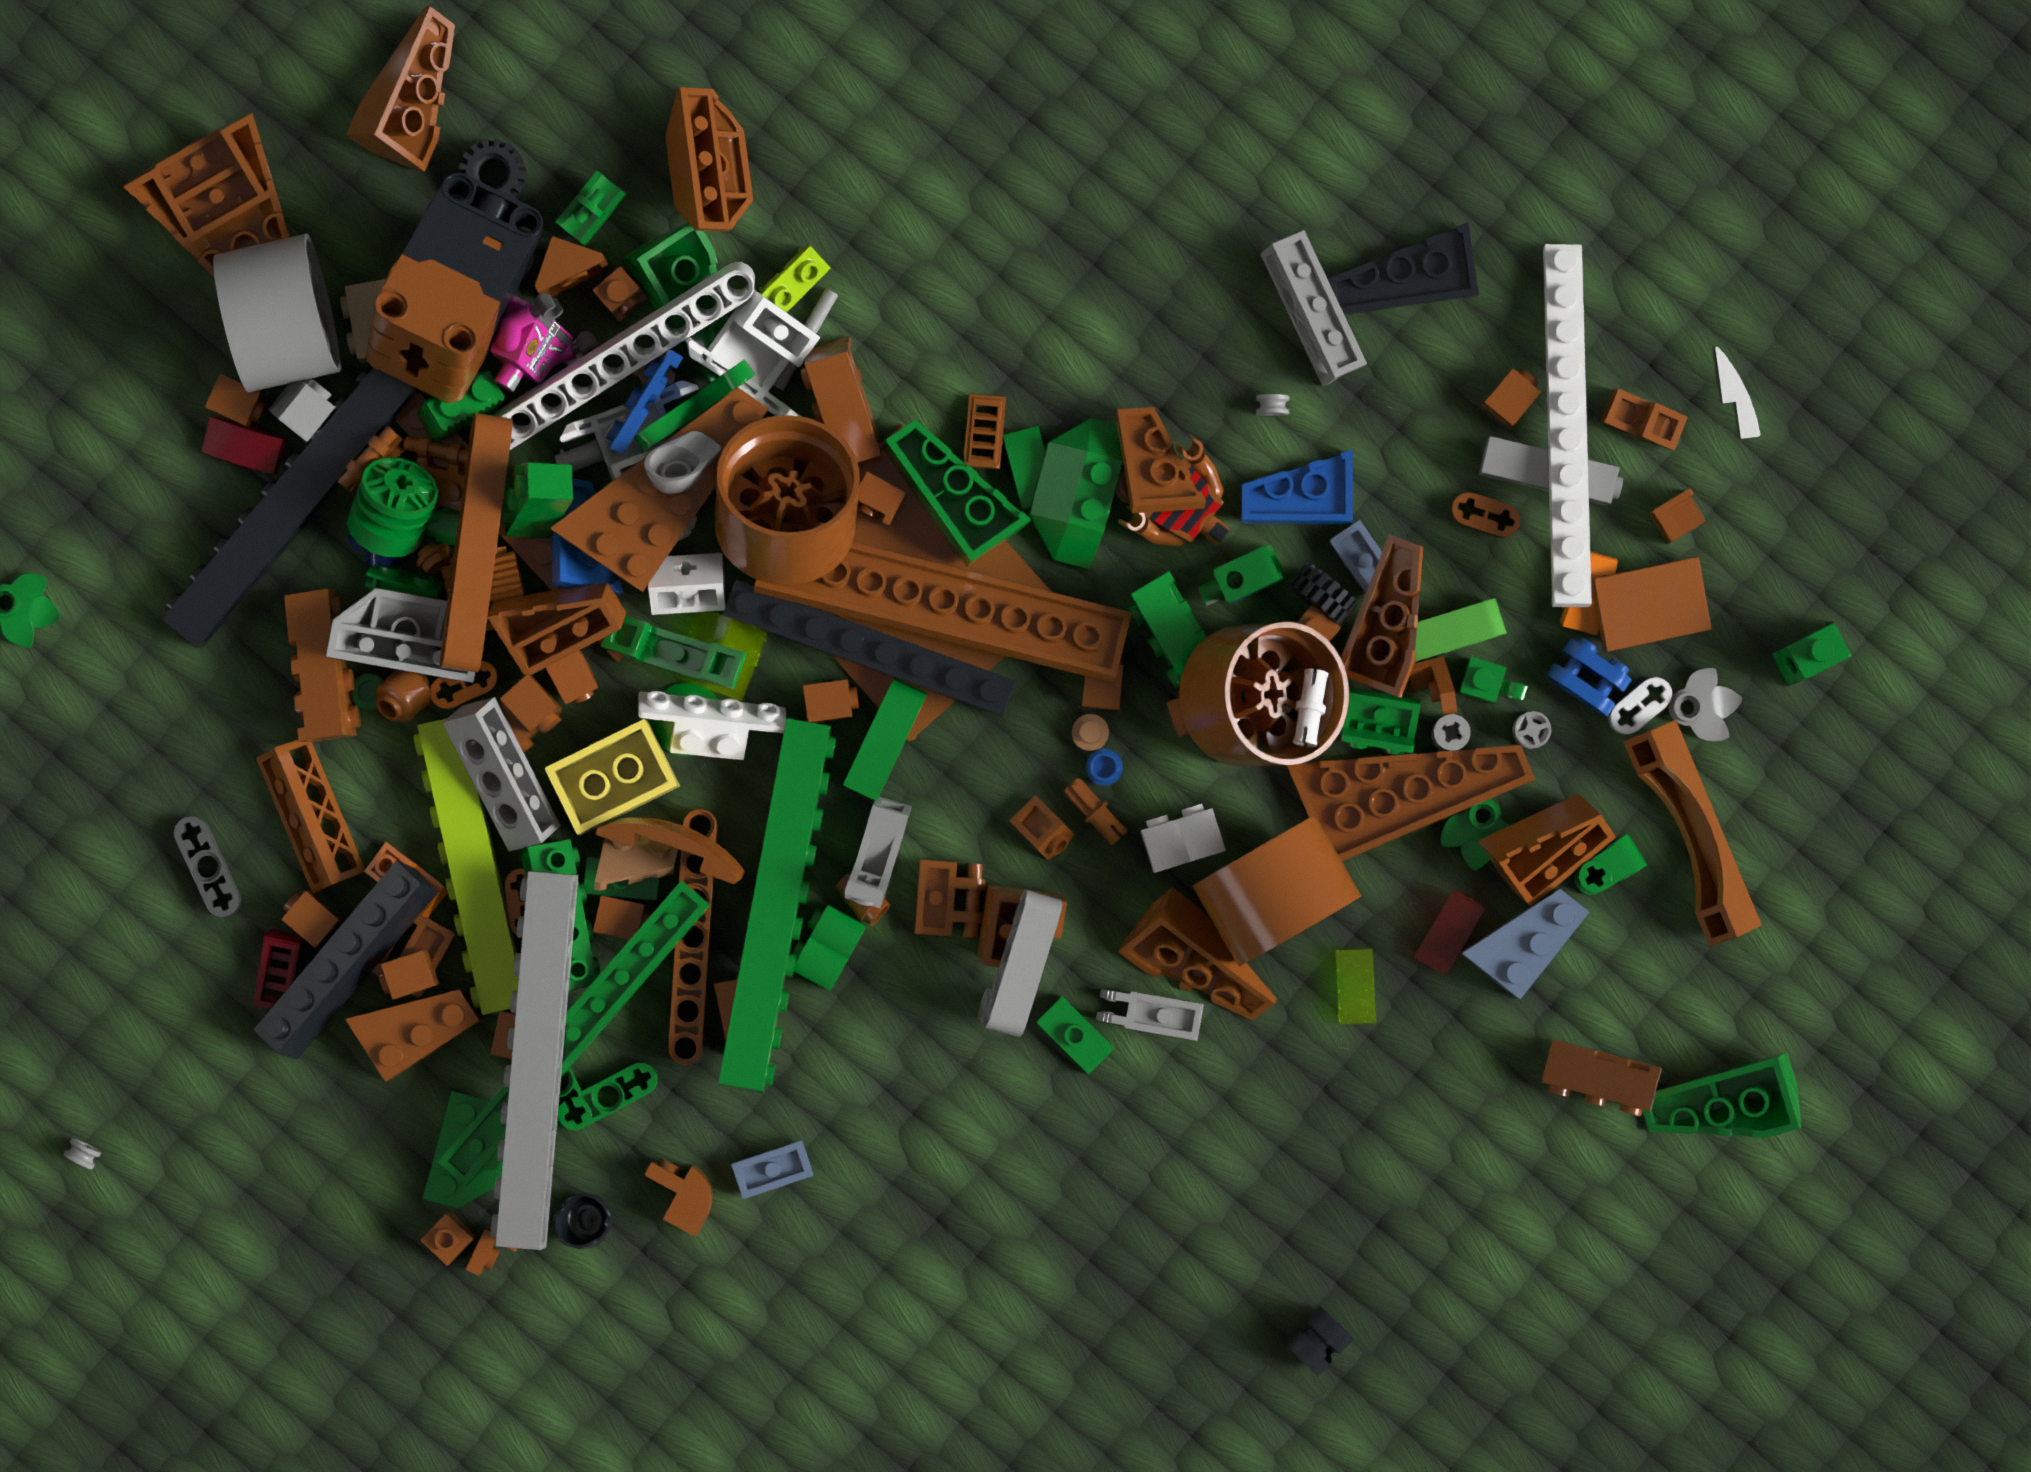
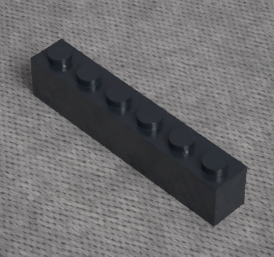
M396 860L254 1028V1031L277 1054L298 1059L427 907L439 890L416 868Z

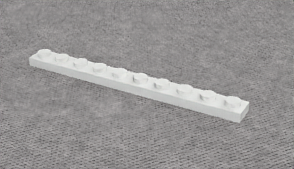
M1545 244L1543 248L1552 607H1590L1592 599L1582 245Z

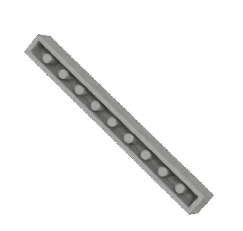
M528 871V879L523 878L521 882L520 899L526 902L524 916H519L517 937L522 938L521 953H516L514 959V975L519 976L518 991H512L510 1003L511 1013H516L515 1028H509L507 1037V1049L513 1050L511 1065H506L504 1087H509L508 1102H503L501 1109V1124L506 1125L505 1140L500 1139L497 1152L498 1162H503L502 1177L496 1178L494 1187V1198L500 1201L499 1212L493 1215L491 1222V1236L496 1237V1246L541 1250L546 1248L578 875Z

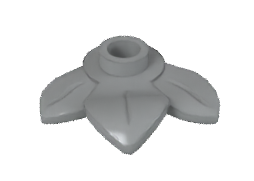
M1705 668L1694 672L1689 677L1685 689L1677 691L1672 696L1668 707L1673 720H1676L1680 725L1690 726L1698 738L1706 741H1722L1729 738L1728 728L1723 718L1733 713L1742 702V697L1733 690L1717 686L1718 678L1715 668ZM1684 700L1690 701L1693 705V711L1689 715L1684 714L1680 709V705Z

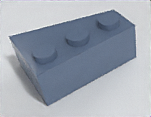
M1555 889L1531 908L1527 907L1501 926L1460 951L1459 954L1513 997L1521 999L1588 915L1589 911L1561 889Z

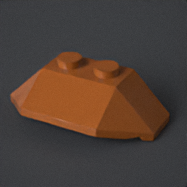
M680 87L676 91L665 137L674 207L695 231L729 232L753 201L744 130L731 112L718 100L719 96L714 89Z

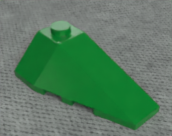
M688 222L651 239L623 258L639 287L655 310L716 273V264H718L715 250L704 231H695ZM703 295L697 299V304L703 309H711L717 304V301L710 295ZM727 313L689 338L708 349L728 321ZM671 315L665 320L667 325L673 329H679L686 324L685 319L680 315ZM687 339L680 342V345L689 356ZM690 357L708 384L719 377V375Z
M1787 1051L1658 1089L1655 1092L1651 1111L1643 1110L1649 1132L1718 1134V1136L1736 1135L1768 1138L1801 1128L1798 1086Z

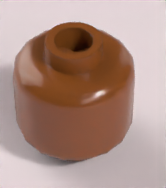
M399 669L394 670L377 687L376 705L378 710L391 721L408 722L428 706L431 700L429 680L421 673Z

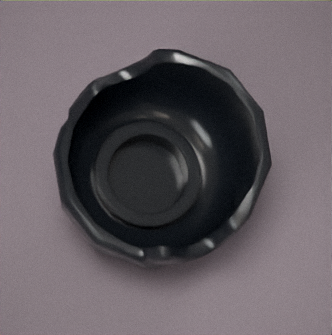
M585 1192L565 1198L552 1219L554 1232L558 1239L564 1245L579 1250L590 1249L599 1245L607 1237L613 1222L610 1207L602 1198Z

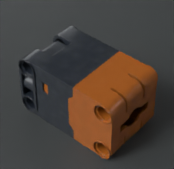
M453 173L447 176L433 201L426 207L417 229L401 257L390 270L384 286L376 298L366 350L368 363L375 369L440 399L442 402L456 403L465 396L490 351L499 330L501 319L505 316L513 297H520L530 279L534 263L533 252L538 245L543 226V218L540 212L468 175ZM451 194H459V195L463 196L464 199H460V198H457V197H451L450 195H451ZM519 227H526L530 229L531 232H527Z

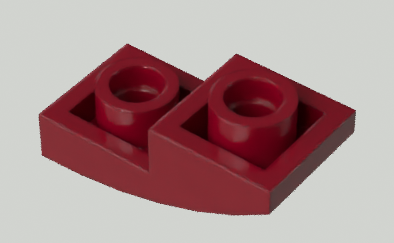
M212 416L209 419L201 452L241 466L278 474L286 438L258 427L248 428L220 416Z

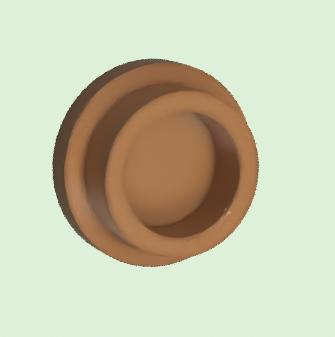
M1086 714L1079 717L1072 728L1074 742L1078 747L1086 751L1100 749L1106 743L1109 736L1107 723L1103 718L1095 714Z

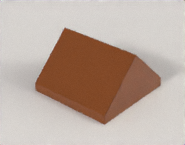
M552 236L535 287L539 294H548L552 298L611 268L602 253Z

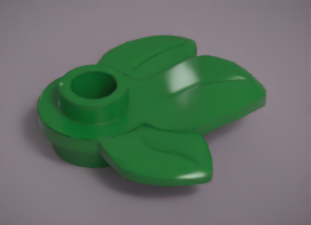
M29 573L20 575L11 585H0V603L5 596H10L13 600V605L8 610H4L0 604L1 630L9 641L18 646L32 647L34 628L50 626L60 619V613L56 605L42 595L47 586V578Z
M1489 799L1466 809L1464 813L1451 816L1443 827L1440 837L1441 846H1460L1466 864L1473 871H1477L1490 859L1478 841L1510 825L1501 819V810L1498 804ZM1481 808L1486 809L1489 813V819L1485 823H1480L1476 819V812Z

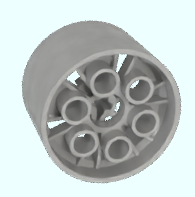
M307 233L214 255V277L222 320L239 378L248 393L340 372V349L331 303L317 253Z

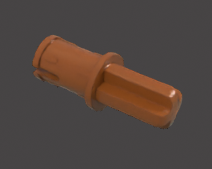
M1075 779L1065 788V795L1086 817L1084 821L1086 823L1090 821L1108 841L1110 846L1128 831L1106 808L1108 803L1106 801L1101 802L1081 779Z

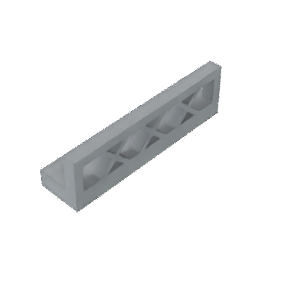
M1303 230L1271 244L1260 255L1322 386H1326L1339 377L1365 366L1367 362L1305 231Z

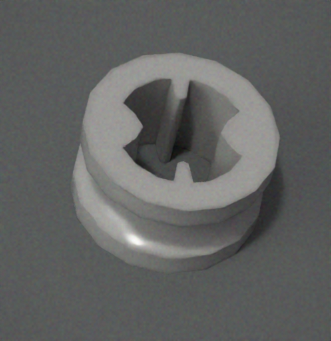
M1263 394L1256 396V401L1260 402V408L1256 409L1257 415H1289V409L1285 407V403L1289 401L1288 395Z
M71 1138V1149L65 1150L63 1155L83 1167L93 1169L95 1166L93 1159L100 1157L102 1152L86 1142Z

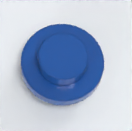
M1096 750L1087 759L1086 773L1090 780L1097 785H1111L1122 774L1123 764L1121 758L1112 750Z

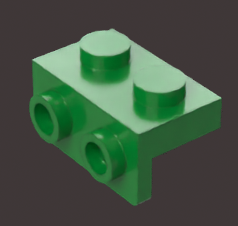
M1349 688V705L1340 731V741L1346 742L1348 746L1357 749H1365L1368 746L1383 748V751L1393 755H1402L1404 752L1413 753L1421 700L1408 697L1399 698L1391 694Z

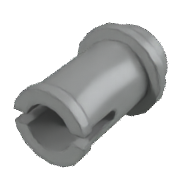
M595 439L565 452L563 449H560V454L554 456L557 464L572 465V472L598 462H603Z

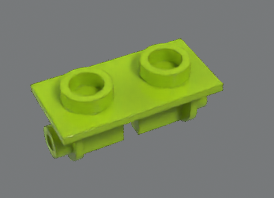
M807 245L803 250L799 248L797 250L798 253L783 267L784 270L780 274L777 273L763 288L761 286L758 288L762 296L786 313L831 269L810 245Z

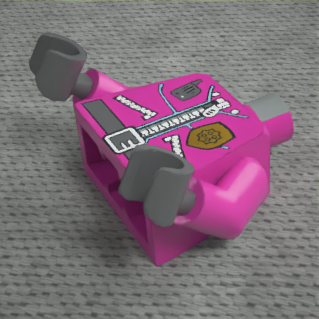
M542 293L535 298L534 304L514 296L505 316L501 319L499 330L491 345V353L504 364L494 382L510 392H514L522 377L536 383L542 382L556 365L575 359L576 354L580 352L585 356L599 347L600 344L594 334L588 331L581 332L576 338V343H571L573 337L554 320L563 312V308L556 298H551L550 295Z

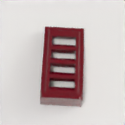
M270 929L264 935L253 1006L271 1009L281 997L264 994L265 988L285 993L297 979L305 939L299 934ZM274 946L290 949L291 952L274 949ZM271 960L289 962V966L271 964ZM268 974L285 977L286 982L267 979Z

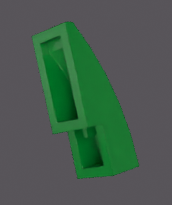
M893 679L843 786L877 801L928 693L899 679Z

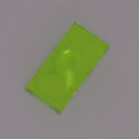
M1373 949L1335 950L1338 1024L1376 1023Z

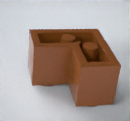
M527 674L500 698L502 702L499 706L524 754L534 746L531 739L541 731V733L547 734L562 720L558 715L564 709L532 675Z
M988 885L977 958L983 966L999 967L1021 895L1027 889ZM1029 890L1062 900L1061 914L1054 934L1055 938H1061L1067 901L1059 893Z

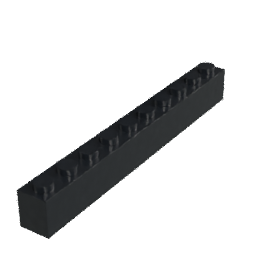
M370 366L366 367L355 380L358 387L349 397L344 394L334 404L335 408L332 411L334 415L326 425L322 423L309 439L310 444L302 453L296 451L286 461L283 468L287 471L278 482L273 479L264 487L260 493V496L263 498L254 510L249 507L236 522L239 528L230 538L227 535L224 536L212 550L215 556L207 566L204 564L198 566L188 579L192 584L183 594L180 592L176 593L169 600L164 608L168 612L162 619L194 647L203 648L341 485L338 479L347 471L345 466L351 459L357 460L369 446L367 442L374 434L378 436L386 426L390 427L420 389L381 370L371 368Z

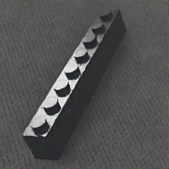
M738 580L734 582L723 613L726 618L1001 717L1004 716L1015 685V680L816 608L754 593V586Z

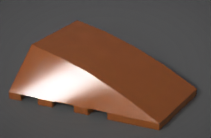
M252 112L218 127L155 163L123 185L213 277V258L215 254L289 238Z

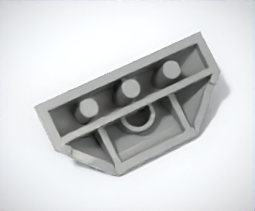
M374 588L332 620L326 657L472 683L475 672L440 667V653L447 608L446 600Z

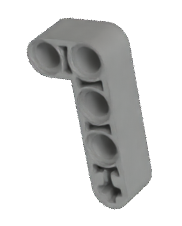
M1024 890L993 988L985 990L980 1003L978 1019L984 1028L1016 1037L1022 1036L1061 914V899L1029 890Z

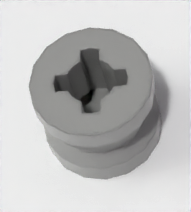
M1535 711L1526 712L1518 716L1514 721L1512 735L1516 743L1521 745V747L1527 749L1538 748L1544 745L1550 738L1551 724L1542 713Z
M1447 714L1441 717L1431 730L1433 744L1440 751L1460 750L1468 743L1471 735L1468 722L1462 716L1456 714Z

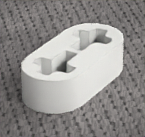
M1655 677L1649 678L1638 685L1611 710L1609 723L1612 729L1617 733L1625 735L1632 734L1643 727L1670 703L1672 689L1669 683L1664 679ZM1648 685H1651L1653 688L1661 686L1664 690L1660 694L1663 700L1660 704L1657 701H1652L1646 706L1641 703L1649 694V691L1646 689ZM1637 706L1640 711L1632 717V721L1635 724L1632 727L1628 724L1620 726L1617 722L1621 717L1618 711L1621 708L1624 711H1629Z

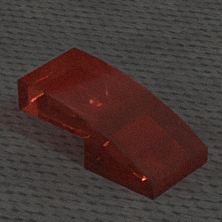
M1453 889L1416 950L1414 958L1446 976L1483 914L1485 907Z

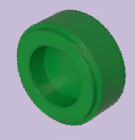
M371 673L359 676L355 680V690L351 691L353 702L363 710H377L376 690L383 679Z

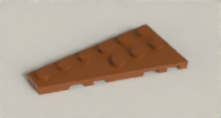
M738 387L663 444L689 432L697 431L707 435L719 444L722 453L726 444L738 431L755 421L761 420L769 408ZM721 453L704 469L701 480L694 487L676 494H666L654 487L647 476L644 467L646 457H644L552 526L550 530L631 586L643 592L715 488L717 466Z

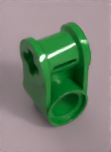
M1627 833L1600 850L1599 854L1579 867L1574 874V883L1580 892L1586 895H1594L1605 891L1617 882L1627 879L1648 864ZM1587 869L1591 872L1598 871L1601 876L1597 879L1598 887L1595 883L1589 885L1586 883L1585 878L1589 876Z

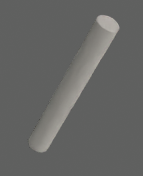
M825 288L805 326L817 334L838 295ZM789 362L773 386L784 391L797 366Z

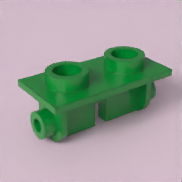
M375 560L366 573L368 578L364 590L371 591L374 588L439 599L437 597L444 588L445 583L436 580L434 575L428 576L425 572L414 573L401 569V566L393 561Z

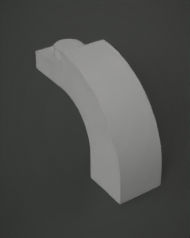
M879 797L877 801H874L859 853L846 886L845 898L861 905L881 907L912 806Z

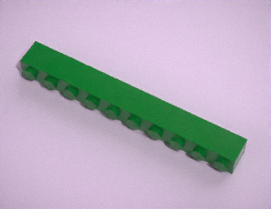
M786 719L719 1077V1086L764 1094L765 1086L772 1087L776 1065L770 1064L772 1049L779 1050L783 1028L776 1027L779 1012L786 1013L790 991L783 990L785 977H792L794 972L796 955L790 954L792 939L799 940L801 935L803 918H798L797 912L799 903L806 904L810 882L803 881L806 867L813 868L817 846L810 845L812 831H820L823 809H818L817 804L819 794H827L830 773L824 772L826 758L833 759L837 737L830 736L831 726Z

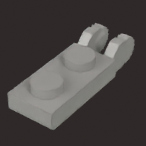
M1101 989L1100 997L1104 998V1000L1113 1002L1118 1000L1129 1003L1126 1017L1102 1011L1097 1012L1096 1020L1125 1025L1124 1028L1198 1041L1204 1004L1132 991L1128 994Z

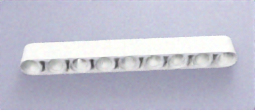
M734 262L725 266L491 414L493 416L511 418L516 413H524L530 417L531 422L525 426H519L513 422L510 450L747 301L754 292L755 275L752 268L743 262ZM741 275L747 279L748 285L743 289L736 290L728 284V280L732 276ZM703 295H710L716 299L717 304L711 309H703L697 304V299ZM671 315H680L685 319L686 324L679 329H673L667 325L665 320ZM641 334H647L654 339L655 343L649 348H641L635 343V338ZM609 354H617L623 359L624 363L620 367L612 368L607 366L603 359ZM577 374H587L591 377L593 383L587 387H580L574 383L573 377ZM554 393L561 398L562 402L558 406L550 407L543 402L542 397L545 394Z

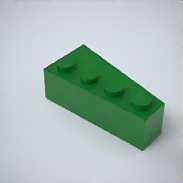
M916 419L884 441L882 445L883 450L966 567L1026 527L1031 521L1024 512H1020L1002 493L984 481L972 467L961 461L952 453L951 449Z

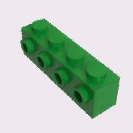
M571 839L520 849L526 879H528V871L577 875L576 869L580 868L579 853L576 847H572ZM579 882L577 886L568 991L589 987L600 975L598 958L592 956L590 941L594 939L591 921L585 919L583 905L587 904L586 890L583 883Z

